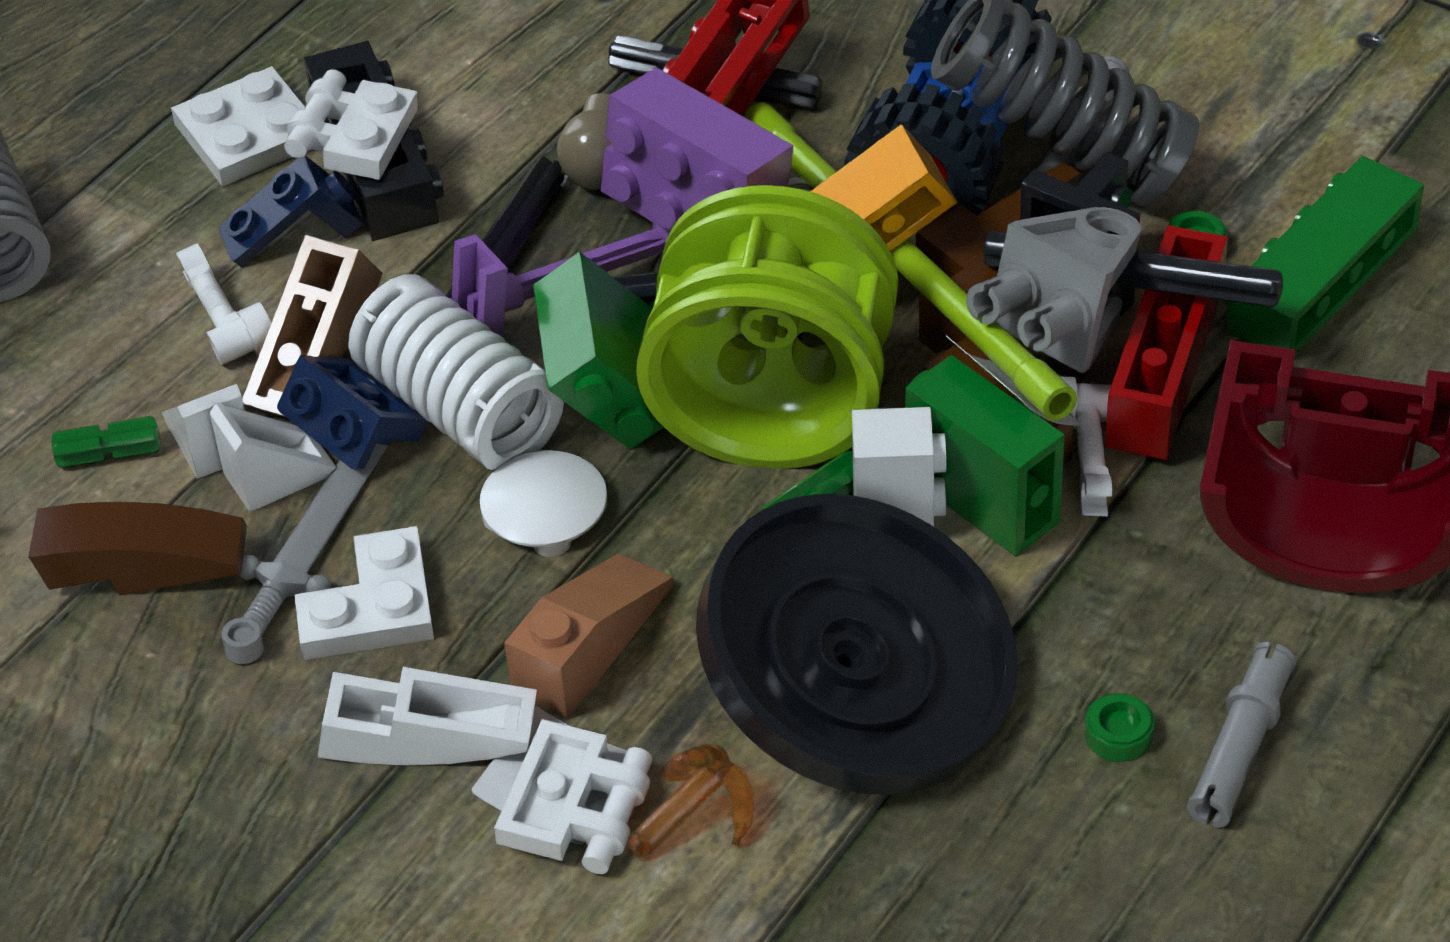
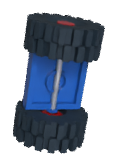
M924 0L905 36L907 40L903 46V56H910L905 65L910 76L902 86L899 94L894 87H891L882 93L880 99L875 97L870 103L849 143L844 163L847 165L902 124L931 155L954 195L957 203L947 211L962 204L977 216L983 211L1004 163L1000 161L1004 149L1003 143L999 141L1007 124L998 117V107L1004 92L995 103L987 108H980L973 103L972 91L984 65L974 79L960 91H952L932 78L931 66L936 50L951 22L968 0ZM1012 0V3L1020 4L1027 9L1031 21L1042 19L1050 23L1052 20L1047 9L1036 12L1035 7L1039 0ZM983 9L980 12H978L972 19L975 22L976 26L980 20ZM1010 25L998 33L988 55L990 58L1009 36ZM967 28L964 29L953 49L954 53H958L972 31ZM1036 41L1027 46L1016 73L1035 52Z

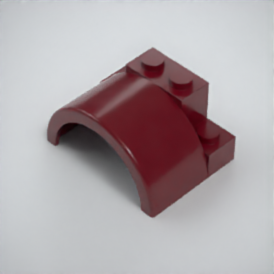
M1230 340L1200 482L1202 510L1208 523L1222 542L1242 559L1273 576L1306 587L1335 592L1374 593L1401 589L1426 581L1450 566V373L1427 370L1425 386L1294 367V349ZM1268 421H1284L1280 450L1273 446L1257 429L1258 425L1265 424ZM1416 441L1431 446L1439 453L1440 457L1433 462L1411 471Z

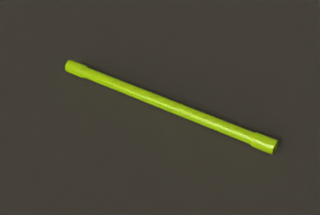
M760 102L753 105L747 111L746 119L794 145L791 169L802 179H805L813 188H816L837 172L797 134L796 129L770 104ZM907 239L890 251L896 269L1014 382L1016 389L1048 420L1058 421L1072 412L1077 402L1075 390L1044 361L1036 359L997 321L984 324L982 323L983 316L978 320L973 318L966 304L967 293L912 241Z

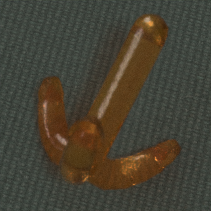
M703 744L672 756L664 768L663 777L668 781H681L689 775L692 776L628 837L627 848L631 855L637 858L650 855L722 785L728 790L731 797V816L734 829L731 844L739 846L741 839L752 826L754 792L748 775L730 761L725 748L714 744Z

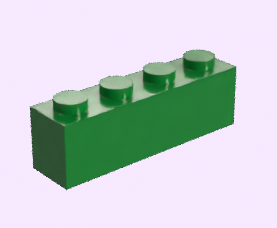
M1363 155L1344 174L1341 172L1337 173L1328 184L1325 193L1312 206L1305 205L1298 212L1292 226L1279 239L1276 237L1270 239L1264 246L1259 258L1251 265L1276 269L1282 273L1283 292L1278 305L1264 307L1224 301L1227 304L1225 332L1247 343L1294 349L1296 354L1416 231L1424 184Z

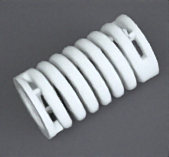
M406 274L390 279L366 299L354 318L348 344L350 355L354 362L361 369L371 374L380 384L387 386L396 397L403 399L410 408L418 411L425 420L433 423L440 432L448 435L455 444L463 447L469 455L487 469L494 471L500 465L516 456L540 451L557 428L563 413L564 401L548 390L545 370L532 359L523 356L519 349L508 344L502 336L492 332L485 323L476 320L473 314L462 309L456 301L446 297L439 288L426 278L416 274Z

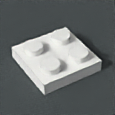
M272 66L259 72L248 74L242 79L208 93L199 94L193 99L171 107L175 126L222 187L293 158L284 148L288 138L287 127L296 112L305 109L302 102Z

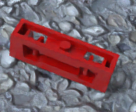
M717 0L708 15L696 21L691 30L689 42L677 59L672 58L668 61L663 71L743 116L809 20L808 0ZM743 30L742 38L736 45L735 40ZM778 30L779 32L777 33V35H776L775 38L772 40L771 44L769 45V47L767 48V50H766L765 53L763 54L764 49H765L766 46L769 44V42H770L771 39L773 38L774 34H775L776 31Z

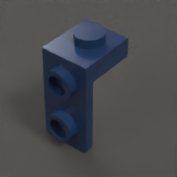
M305 155L302 158L296 159L286 169L279 171L269 184L243 206L236 208L229 215L228 219L220 225L219 231L231 261L238 266H243L308 210L345 238L358 229L363 222L354 204V200L358 195L351 183L338 171H333L331 174L327 173Z

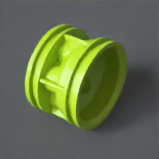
M758 185L722 191L698 202L677 220L665 243L657 275L656 298L646 322L637 358L636 373L639 390L653 416L672 435L688 446L713 458L736 465L778 469L800 468L827 461L850 449L853 446L852 410L878 409L884 375L882 346L887 340L892 327L898 292L896 265L889 248L881 236L868 222L844 205L813 192L785 186ZM809 332L818 336L826 344L810 348L801 343L797 336L800 333ZM743 333V335L748 341L742 340L735 336Z

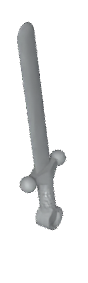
M377 443L366 467L362 470L351 469L341 460L338 461L336 464L337 468L330 473L273 562L259 561L253 555L243 556L242 572L239 576L245 580L258 579L263 586L243 617L229 621L222 629L221 634L225 656L229 661L235 664H248L257 660L262 655L264 650L262 634L286 598L295 596V594L332 588L331 582L324 575H314L311 577L307 572L388 445Z

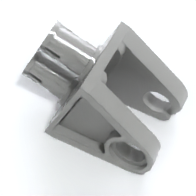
M1093 207L1014 221L1008 224L997 276L978 283L969 289L966 297L968 310L976 320L983 316L982 323L984 324L997 321L1011 336L1021 340L1026 347L1032 346L1034 351H1041L1084 373L1090 369L1117 328L1122 300L1120 297L1108 298V294L1136 253L1141 225L1137 219L1128 213L1106 207ZM1107 230H1108V231H1112V232H1114V233H1117V234H1119V235L1109 234V233H1107Z

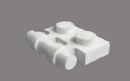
M328 70L322 79L315 80L309 88L305 97L307 104L305 109L296 112L287 127L288 138L284 144L285 151L295 158L304 157L308 149L323 152L325 169L380 180L418 110L417 91L395 87L387 83L362 80L355 94L342 91L346 84L345 76L340 71ZM327 117L339 120L337 125L325 123L324 121Z
M542 719L494 827L496 844L562 861L570 840L575 839L586 842L588 845L582 859V865L585 869L595 874L607 873L613 857L623 853L631 831L627 822L634 806H639L643 803L651 782L647 773L653 760L652 755L642 748L632 747L627 750L622 763L605 759L608 752L607 735ZM592 789L605 792L608 795L602 812L584 808Z

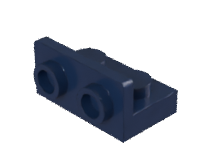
M300 355L277 404V409L281 414L351 469H364L377 443L390 445L392 440L419 442L429 422L418 411L410 408L401 398L396 397L388 388L380 384L349 359Z

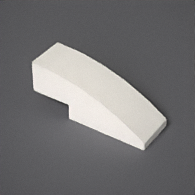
M408 667L402 668L400 683L333 672L322 722L318 758L366 764L436 765L488 760L527 752L537 690Z

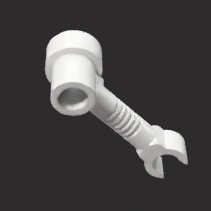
M198 243L176 252L184 268L182 272L188 284L198 295L216 327L206 332L220 364L224 365L252 351L258 356L271 326V321L262 304L257 302L240 311H234L215 279L212 269Z
M1060 376L1077 394L1076 405L1070 414L1080 423L1079 425H1073V428L1076 429L1081 472L1079 483L1081 515L1108 516L1107 496H1112V480L1109 475V469L1105 465L1101 422H1106L1108 393L1111 385L1077 383L1075 377Z

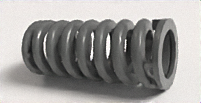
M968 0L945 32L932 61V78L952 91H960L965 88L984 65L972 91L973 103L980 108H987L995 103L1004 92L998 107L999 119L1006 124H1013L1020 120L1028 111L1024 122L1025 136L1032 140H1039L1052 130L1049 139L1051 152L1058 156H1065L1077 147L1075 165L1081 171L1090 172L1107 152L1128 160L1127 187L1132 191L1131 201L1141 207L1154 202L1171 186L1188 161L1199 133V120L1196 115L1173 101H1160L1155 89L1145 84L1135 85L1131 75L1120 68L1109 69L1103 56L1095 52L1083 53L1076 39L1067 35L1057 37V33L1051 23L1042 19L1031 21L1027 9L1020 4L1012 3V0ZM983 9L980 20L976 26L975 22L972 19L978 12H980ZM1010 25L1009 36L990 58L988 55L998 33ZM967 28L972 33L956 54L953 49L962 32ZM1036 41L1035 52L1016 73L1027 46ZM1062 57L1061 68L1045 84L1053 62ZM1088 73V82L1073 97L1080 77ZM1114 89V97L1101 109L1106 93ZM1139 105V114L1127 125L1132 108ZM1162 121H1165V123L1156 131L1158 124ZM1159 151L1156 160H1153L1155 155Z

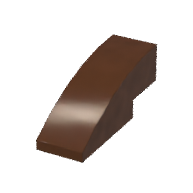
M119 501L75 503L37 508L28 557L49 590L110 579L120 596L240 575L242 572L247 525L242 517L206 509L162 503Z

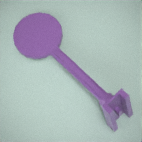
M653 223L652 230L582 254L608 272L663 253L670 232ZM476 234L454 241L452 299L462 309L473 314L476 320L485 323L492 332L503 337L505 313L522 307L524 300L535 297L533 284L570 258L515 276L513 273H507L508 268Z

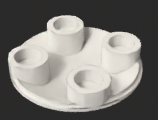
M553 450L529 452L506 461L487 478L480 494L481 516L487 529L512 543L533 547L539 555L545 557H556L568 551L571 541L589 531L598 522L607 507L606 484L600 472L591 463L579 456Z

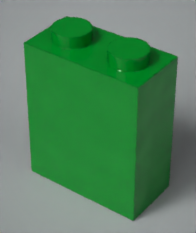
M579 251L533 284L547 388L631 450L663 428L644 402L639 390L636 373L637 358L644 329L653 308Z
M950 355L932 369L919 373L905 387V408L930 407L932 433H945L946 472L934 473V478L944 477L946 506L1015 557L1060 523L1065 434L953 355Z

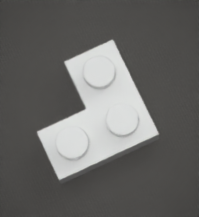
M417 526L353 536L359 584L295 594L299 640L303 660L434 640Z

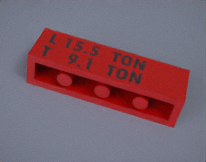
M1167 225L1158 253L1225 262L1228 237ZM1145 289L1108 393L1106 448L1167 460L1219 300Z

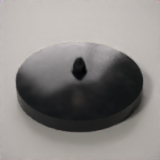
M841 494L801 496L774 504L749 518L733 533L725 543L707 575L700 593L696 618L698 650L710 686L720 704L740 730L762 751L792 771L820 784L844 791L875 795L903 794L939 784L956 775L974 760L997 731L1011 705L1018 671L1017 650L1009 617L1000 597L979 566L962 548L931 524L895 506L873 499Z

